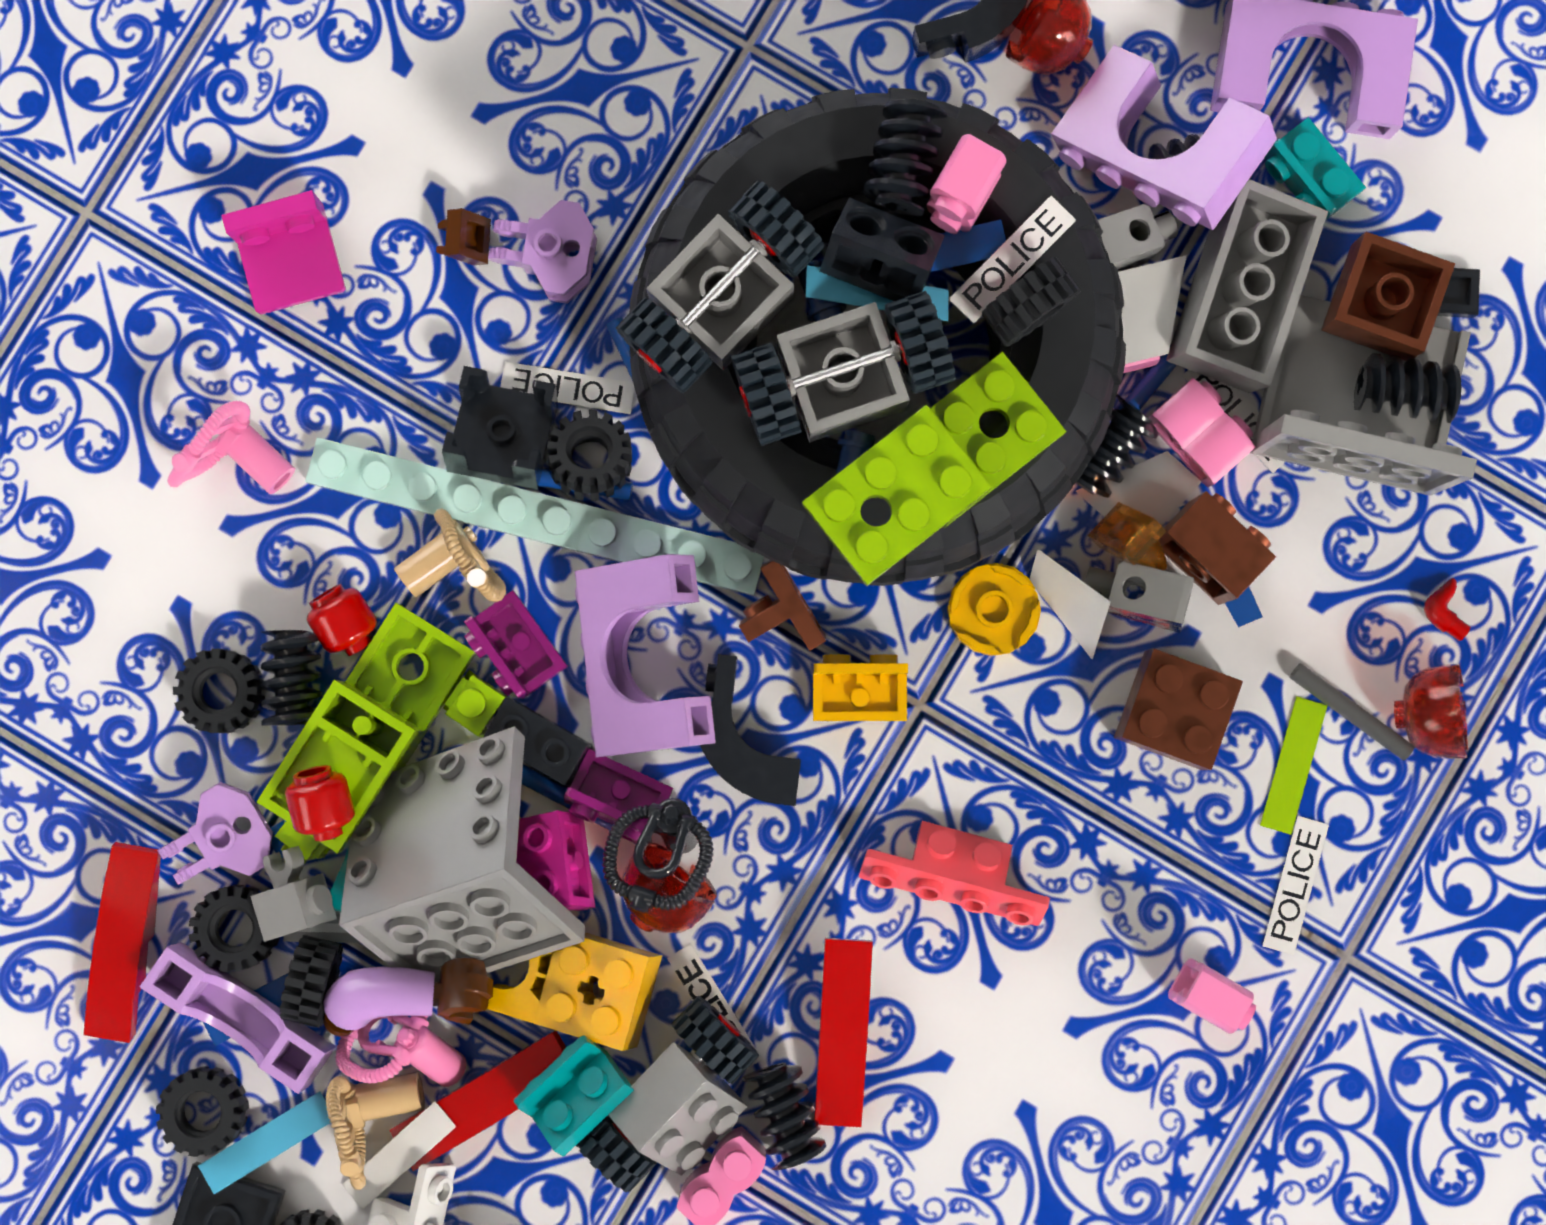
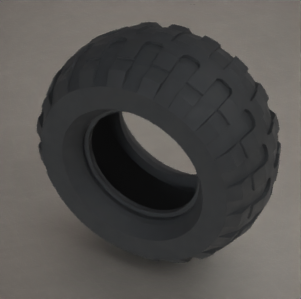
M889 88L888 93L855 94L854 89H847L812 97L811 102L788 111H785L784 108L776 109L754 119L742 127L741 133L735 139L725 144L719 151L716 149L710 151L684 178V185L674 197L669 207L661 211L654 223L645 245L646 251L639 268L637 281L633 285L629 310L630 313L645 297L649 299L646 288L717 214L722 216L744 237V233L739 231L735 227L734 222L729 218L728 210L756 181L766 183L769 188L775 189L781 198L785 197L791 203V206L804 216L803 219L814 227V232L821 237V242L824 243V246L829 244L832 232L849 198L935 232H947L931 221L932 215L927 209V203L931 198L930 191L959 140L965 134H971L996 148L1006 157V164L1001 171V177L973 226L1001 220L1007 240L1050 196L1076 219L1017 282L1043 262L1057 257L1081 289V292L1078 293L1079 295L1071 300L1067 306L1060 309L1056 315L1046 320L1040 327L1035 328L1030 334L1022 337L1018 342L1011 344L1009 347L1004 346L986 321L990 349L989 362L1003 352L1067 432L946 528L942 527L869 584L876 586L902 584L903 582L924 580L935 576L940 577L961 571L996 554L1026 535L1060 504L1081 477L1105 437L1111 421L1110 416L1115 404L1118 387L1122 382L1126 357V344L1123 341L1122 323L1124 299L1117 268L1113 263H1110L1101 237L1103 230L1096 215L1081 195L1079 196L1077 192L1074 193L1061 178L1058 172L1060 167L1032 141L1026 139L1022 142L1011 132L998 125L999 119L989 113L965 103L959 108L946 102L928 99V92L904 88ZM890 100H923L937 105L948 114L947 118L931 120V123L944 130L942 138H927L926 143L939 149L937 157L922 158L921 161L934 169L933 176L917 177L916 181L929 189L928 196L912 197V202L924 208L923 216H909L886 210L877 206L863 193L865 182L873 179L868 174L870 162L877 159L873 154V148L876 142L882 140L878 135L879 124L886 120L882 113L884 104ZM988 259L953 268L967 281ZM757 336L742 352L757 348ZM630 346L632 380L643 420L659 456L688 499L707 518L722 529L727 536L753 553L756 552L773 562L788 567L789 570L808 577L864 584L802 505V501L836 475L842 446L837 444L838 440L825 437L809 443L803 422L799 419L801 433L761 446L751 419L746 412L732 362L724 371L713 362L683 394L673 388L667 380L660 377ZM988 411L982 414L979 419L980 429L986 436L999 438L1006 434L1008 423L1001 413ZM870 498L861 506V516L871 526H882L890 520L891 509L889 504L883 499Z

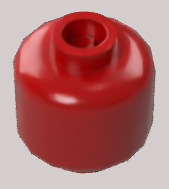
M338 584L310 601L309 605L312 610L308 613L306 621L327 652L337 653L344 650L348 656H351L370 644L371 639L368 634L376 627L377 619L357 589H344L341 584Z
M328 765L308 768L294 774V782L285 790V798L294 830L300 834L313 835L315 841H326L342 835V827L348 824L355 816L345 775L332 771L331 766Z

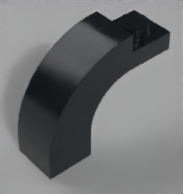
M981 0L977 5L960 14L915 25L912 43L916 57L929 55L931 59L942 58L955 52V47L958 46L961 47L965 63L988 54L1004 42L1014 31L1022 18L1028 0Z
M718 654L717 664L708 663L705 691L714 692L711 706L716 743L700 745L702 751L713 769L728 784L741 793L764 802L796 806L801 759L760 753L751 748L740 737L732 717L738 658L737 656Z

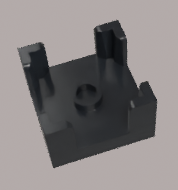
M464 366L459 383L462 402L454 433L447 431L442 448L447 472L538 490L547 454V444L551 438L550 433L553 429L558 409L556 384L534 380L532 383V394L492 386L489 384L486 370Z

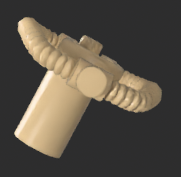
M442 508L437 509L434 517L441 527V533L394 568L398 577L417 598L459 566V571L466 578L467 582L473 588H477L487 600L492 602L501 601L506 594L505 583L492 570L479 548L473 543L477 540L476 534L468 526L463 529L455 519H452L448 511Z
M418 1072L395 1076L387 1081L378 1083L352 1084L343 1076H336L330 1081L325 1102L327 1114L329 1115L328 1118L332 1124L331 1127L334 1128L335 1142L339 1151L338 1156L341 1161L340 1172L344 1176L349 1177L351 1186L355 1190H361L366 1185V1177L364 1175L366 1136L363 1129L365 1122L423 1110L425 1108V1096L422 1080Z

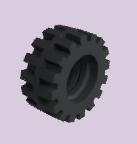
M209 1066L199 1067L179 1075L162 1091L160 1095L161 1103L156 1106V1114H160V1120L156 1123L158 1130L163 1129L166 1134L162 1137L167 1144L172 1142L176 1145L173 1150L179 1153L189 1152L188 1156L198 1157L203 1154L207 1156L225 1148L239 1136L242 1127L246 1125L248 1119L245 1113L249 1109V1101L244 1100L243 1094L246 1091L243 1085L239 1087L236 1084L237 1078L232 1073L226 1075L223 1073L224 1069L218 1067L213 1069L209 1068ZM204 1091L210 1093L217 1099L221 1107L219 1123L211 1130L201 1131L195 1129L189 1124L185 1116L184 1106L186 1100L195 1092Z

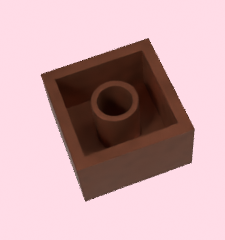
M1366 231L1350 247L1321 331L1390 356H1399L1404 361H1407L1409 358H1416L1425 352L1455 263Z
M1205 491L1189 501L1151 542L1187 576L1193 577L1194 583L1214 602L1220 605L1237 599L1276 556L1268 549L1271 543L1263 533L1253 526H1249L1248 529L1245 528L1234 517L1236 510L1229 501L1217 493L1211 496Z
M1155 648L1144 651L1114 738L1199 770H1212L1243 681Z

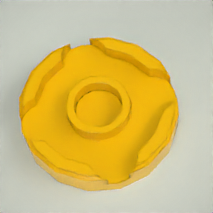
M992 563L977 566L961 576L951 590L947 612L949 625L959 642L973 652L996 656L1009 654L1027 643L1037 629L1041 608L1035 587L1027 576L1015 567Z

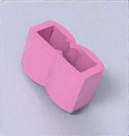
M971 134L963 135L930 191L931 198L927 203V209L932 215L931 221L939 228L952 234H957L959 230L962 232L970 231L1001 177V171L1006 164L1005 155Z
M1192 378L1155 410L1149 418L1153 421L1162 440L1178 454L1184 464L1206 487H1210L1217 483L1256 446L1250 439L1253 436L1250 427L1240 417L1234 415L1231 418L1223 411L1219 405L1222 402V398L1217 390L1206 381L1199 383L1196 379Z
M1193 958L1188 959L1184 963L1168 992L1170 1000L1228 1034L1234 1033L1238 1028L1244 1030L1250 1023L1256 1010V1005L1252 1003L1254 1000L1253 992Z
M742 1126L727 1133L715 1147L711 1161L699 1166L685 1180L679 1194L677 1209L694 1225L717 1224L728 1212L733 1196L749 1188L761 1174L766 1161V1148Z

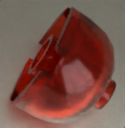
M1031 0L1015 27L1021 31L1018 43L1016 44L1009 40L1006 48V57L1023 69L1035 74L1044 75L1064 70L1072 61L1077 64L1082 62L1093 44V39L1088 37L1092 28V14L1087 1Z
M1460 664L1437 665L1417 672L1406 683L1403 700L1394 701L1396 729L1405 728L1410 744L1420 753L1433 758L1454 759L1467 758L1468 756L1466 751L1468 750L1466 704L1463 699V693L1460 692V687H1464Z
M650 843L644 851L643 859L648 867L659 869L668 864L672 852L667 847L657 843ZM632 856L623 871L622 880L632 886L636 884L657 891L661 896H674V894L683 889V886H686V882H689L688 878L691 877L695 866L692 864L688 873L679 865L676 871L666 878L659 880L649 879L642 875L635 867ZM705 877L701 887H698V892H695V896L691 897V901H687V905H682L681 909L676 907L675 910L670 908L667 911L665 908L664 910L653 908L652 910L649 909L647 913H643L631 908L628 899H625L624 896L623 899L627 908L631 911L630 918L632 922L646 932L656 930L662 933H682L695 926L709 912L715 902L717 892L710 880Z

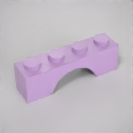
M180 942L165 948L140 985V988L177 1013L201 1020L235 1040L253 1056L260 1069L297 1094L312 1084L336 1048L334 1044L304 1024L281 1019L279 1007L227 972L219 971V967L211 968L204 964L207 959L203 956L197 957L194 950L184 943Z

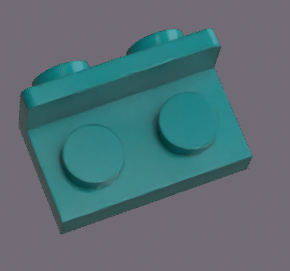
M1309 117L1281 139L1278 138L1264 157L1266 160L1265 167L1271 177L1280 184L1285 183L1295 195V198L1327 210L1326 220L1366 189V186Z
M581 1036L574 1043L567 1046L546 1070L531 1080L526 1088L514 1099V1103L519 1110L533 1118L553 1151L564 1157L627 1098L634 1089L610 1054L586 1036Z

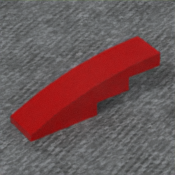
M114 842L111 847L92 951L83 1033L85 1036L130 1043L136 1035L139 992L142 989L140 985L146 978L148 942L155 934L161 856L157 851L159 849Z
M825 938L814 1119L818 1120L820 1125L862 1126L871 987L872 940Z
M554 1030L437 1100L436 1103L457 1127L411 1167L412 1171L518 1110L514 1099L526 1088L531 1080L546 1070L566 1048L558 1032ZM428 1107L390 1129L389 1131L393 1138Z

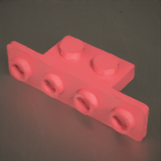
M922 821L919 827L912 860L868 849L859 873V878L868 880L880 888H897L915 893L924 900H942L961 905L966 911L998 915L1017 925H1040L1050 902V898L1047 896L1005 885L1013 845Z

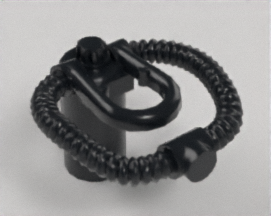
M670 798L660 804L652 803L649 807L648 805L643 807L640 805L638 808L633 807L632 811L627 810L626 813L621 815L622 817L617 819L618 821L614 822V825L608 832L609 836L606 837L607 841L605 842L606 846L603 853L604 863L602 866L604 867L603 873H605L604 878L607 880V885H610V889L614 890L616 894L619 893L621 897L624 896L625 899H628L631 908L643 913H647L649 909L652 910L653 908H660V910L665 908L667 911L670 908L675 910L676 907L681 909L682 905H687V901H691V897H694L695 892H698V887H701V883L704 882L703 878L706 877V873L709 872L708 868L711 867L710 863L713 861L712 857L714 855L712 853L714 850L712 846L714 843L712 842V837L709 836L710 832L706 831L707 828L702 826L701 822H698L696 816L692 815L686 802L680 799ZM648 818L634 847L633 859L638 871L649 879L659 880L670 876L678 868L682 854L690 852L699 843L700 852L697 865H695L691 877L688 878L689 882H686V886H683V889L674 894V896H661L657 891L636 884L633 886L629 885L618 875L616 857L618 855L620 839L629 825L636 820ZM653 833L660 835L664 845L672 852L668 864L659 869L648 867L643 859L647 845L652 843L651 837Z

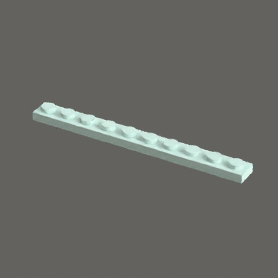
M318 437L305 480L310 485L434 515L437 509L442 508L448 511L452 519H455L457 522L617 562H627L665 554L694 555L697 582L755 596L761 572L760 568L764 561V556L756 552L753 553L736 542L481 478L447 472L445 469Z

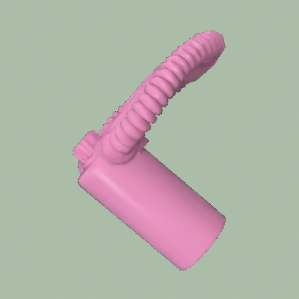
M236 400L225 403L217 408L205 421L203 427L194 436V439L185 445L181 452L172 457L174 468L169 474L167 482L170 487H178L183 482L195 478L209 470V468H212L217 463L216 461H220V458L229 455L266 492L273 494L290 480L296 468L249 425L250 409L248 404ZM219 434L216 439L210 441L213 435Z
M387 1016L373 1019L365 1027L354 1030L350 1035L340 1036L341 1039L338 1041L339 1044L337 1045L335 1062L340 1071L359 1082L378 1083L387 1081L389 1078H393L394 1074L397 1075L403 1069L402 1066H408L410 1063L443 1087L454 1085L462 1078L466 1069V1059L463 1054L427 1028L429 1025L427 1021L428 1016H411V1018L408 1016ZM386 1018L394 1025L397 1023L403 1025V1028L397 1034L394 1046L386 1045L381 1040H377L376 1043L370 1042L369 1032L375 1022ZM354 1039H358L361 1048L367 1052L393 1057L394 1060L392 1059L391 1063H387L384 1067L377 1069L360 1067L350 1060V1050L352 1049Z

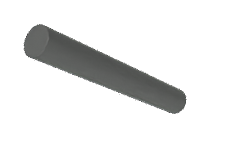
M1298 664L1291 673L1290 679L1401 760H1406L1415 748L1413 744L1303 664Z

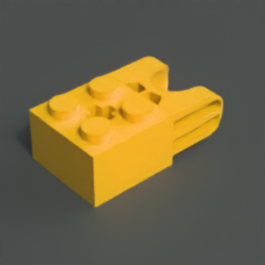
M585 933L584 942L529 959L528 973L518 986L493 985V997L488 1000L487 1009L578 1038L586 1036L595 1043L617 1050L633 1049L638 1047L663 955ZM598 981V987L605 990L603 997L596 998L594 995V982Z

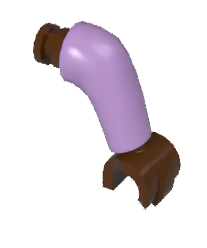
M465 957L445 962L440 969L439 982H434L435 972L403 967H368L348 971L338 978L325 994L323 1000L325 1012L323 1023L331 1034L347 1036L354 1030L365 1027L371 1020L379 1017L432 1016L433 1006H438V1016H442L446 1020L469 1025L473 1020V1013L487 1010L488 1000L493 997L494 980L488 977L484 961Z

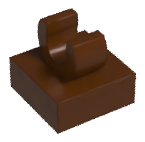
M463 208L447 210V219L438 223V229L446 231L445 246H437L436 252L474 266L488 264L491 219Z

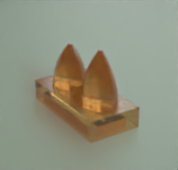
M1120 502L1087 535L1099 548L1133 566L1139 563L1160 570L1167 569L1166 557L1159 541L1166 530L1155 518Z

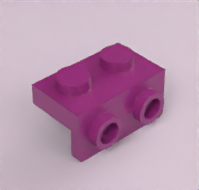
M513 590L505 595L501 601L495 602L476 617L470 616L464 621L470 632L464 635L466 641L479 658L487 654L497 668L491 675L506 696L514 692L518 698L524 699L568 667Z
M588 749L571 786L568 787L564 795V802L571 805L569 812L578 818L595 823L598 817L614 825V822L618 821L617 819L622 817L623 813H626L627 810L632 811L633 807L638 808L640 805L642 807L648 805L649 807L652 803L660 804L664 800L669 799L674 788L608 757L596 758L595 751ZM648 818L636 820L629 825L626 831H624L622 838L637 843Z

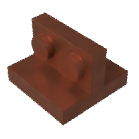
M771 560L763 564L760 569L778 599L772 602L769 595H766L745 608L743 613L746 618L741 620L739 628L748 643L789 618L809 651L826 642L824 631L786 567Z

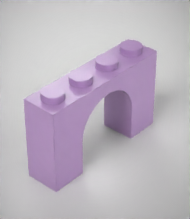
M1229 0L1227 2L1210 111L1219 112L1229 97L1260 111L1265 105L1274 49L1289 39L1315 37L1337 48L1346 59L1350 68L1352 85L1345 132L1391 139L1403 127L1418 24L1417 18L1404 17L1402 11L1395 9H1381L1377 12L1360 10L1358 5L1351 2H1335L1331 5L1313 2L1314 0Z
M1114 45L1051 133L1060 151L1058 154L1060 159L1073 169L1081 170L1085 167L1095 172L1096 176L1103 183L1112 188L1118 189L1121 185L1133 191L1134 195L1148 206L1157 207L1160 204L1172 210L1176 218L1189 226H1195L1199 223L1214 230L1277 140L1270 116L1229 97L1205 133L1191 148L1179 155L1166 159L1140 157L1127 149L1129 134L1138 118L1160 89L1161 84L1151 61Z
M665 554L575 571V596L579 604L582 630L581 646L584 650L587 675L586 691L589 696L592 719L591 737L595 746L596 758L716 743L710 696L686 697L663 701L655 700L643 693L636 685L631 676L627 660L630 635L635 625L643 616L656 609L699 602L694 555Z

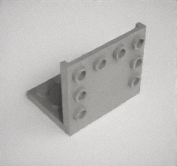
M1300 295L1271 386L1264 388L1252 441L1256 448L1250 454L1428 496L1473 479L1477 459L1462 456L1463 449L1447 445L1451 423L1446 421L1445 409L1440 410L1435 421L1428 420L1427 407L1422 406L1416 419L1410 418L1408 404H1403L1398 416L1391 415L1389 401L1384 402L1379 413H1373L1371 399L1368 398L1360 411L1354 410V390L1361 366L1364 365L1372 353L1381 354L1384 361L1390 355L1321 331L1331 302ZM1434 326L1425 352L1414 359H1418L1422 367L1428 361L1437 362L1440 368L1446 364H1455L1461 376L1471 332L1463 330L1457 332Z
M515 726L407 765L398 771H392L360 824L353 832L349 844L339 926L390 967L435 972L434 982H439L441 966L452 959L465 957L484 961L487 973L584 942L585 925L516 863L525 736Z

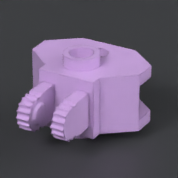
M560 200L540 219L529 218L528 223L503 219L495 220L493 228L495 233L504 237L525 239L523 252L503 247H492L489 250L488 259L498 264L524 268L526 274L536 275L549 301L568 304L590 284L597 237L580 203ZM571 251H579L574 257L568 256Z
M220 782L201 793L197 820L194 825L187 829L189 832L157 850L162 859L180 853L184 847L193 842L198 846L204 857L194 863H188L177 870L173 877L178 885L209 867L213 870L223 866L250 876L264 868L263 857L270 855L273 831L249 792ZM238 817L248 818L251 822V828L246 831L240 830L236 825V819Z

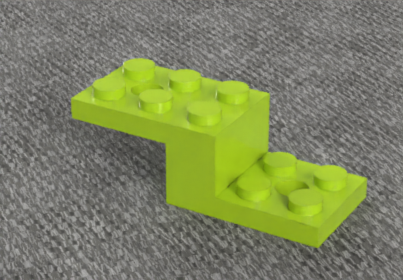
M1001 352L934 406L929 408L925 405L802 501V505L864 584L868 586L942 527L946 528L1067 431L1007 356ZM988 411L1001 413L1008 423L1006 434L999 438H990L983 434L979 426V419L982 414ZM870 498L885 500L891 509L890 520L886 524L877 527L867 524L861 516L862 504Z
M395 603L347 680H334L260 795L257 803L292 824L285 798V790L294 782L293 775L316 766H331L332 771L342 773L347 779L355 816L348 824L342 827V835L318 842L336 853H341L392 771H398L406 766L476 653L407 608ZM408 654L419 655L424 663L422 674L415 680L404 679L399 671L400 661Z

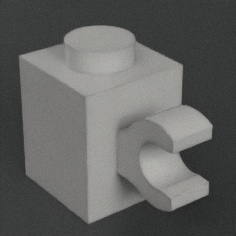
M299 846L282 851L285 865L282 862L280 852L263 857L264 869L269 875L274 889L250 897L264 942L337 919L332 904V895L327 887L324 874L300 880V873L304 867V856Z

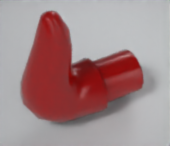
M1451 578L1427 598L1424 603V612L1427 619L1441 632H1447L1458 641H1461L1469 633L1471 627L1448 608V603L1457 589V581Z

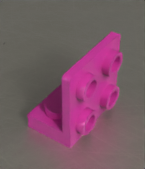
M312 190L221 215L226 233L238 245L254 308L258 314L270 313L342 293L346 290L324 205Z
M559 810L519 819L516 863L568 910L582 911L596 908L584 820L569 812Z

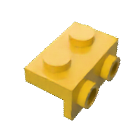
M892 654L870 655V663H851V655H823V663L813 664V721H907L908 663H898V655Z

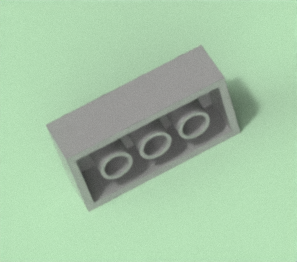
M1249 179L1214 230H1209L1166 361L1247 393L1270 387L1328 211Z

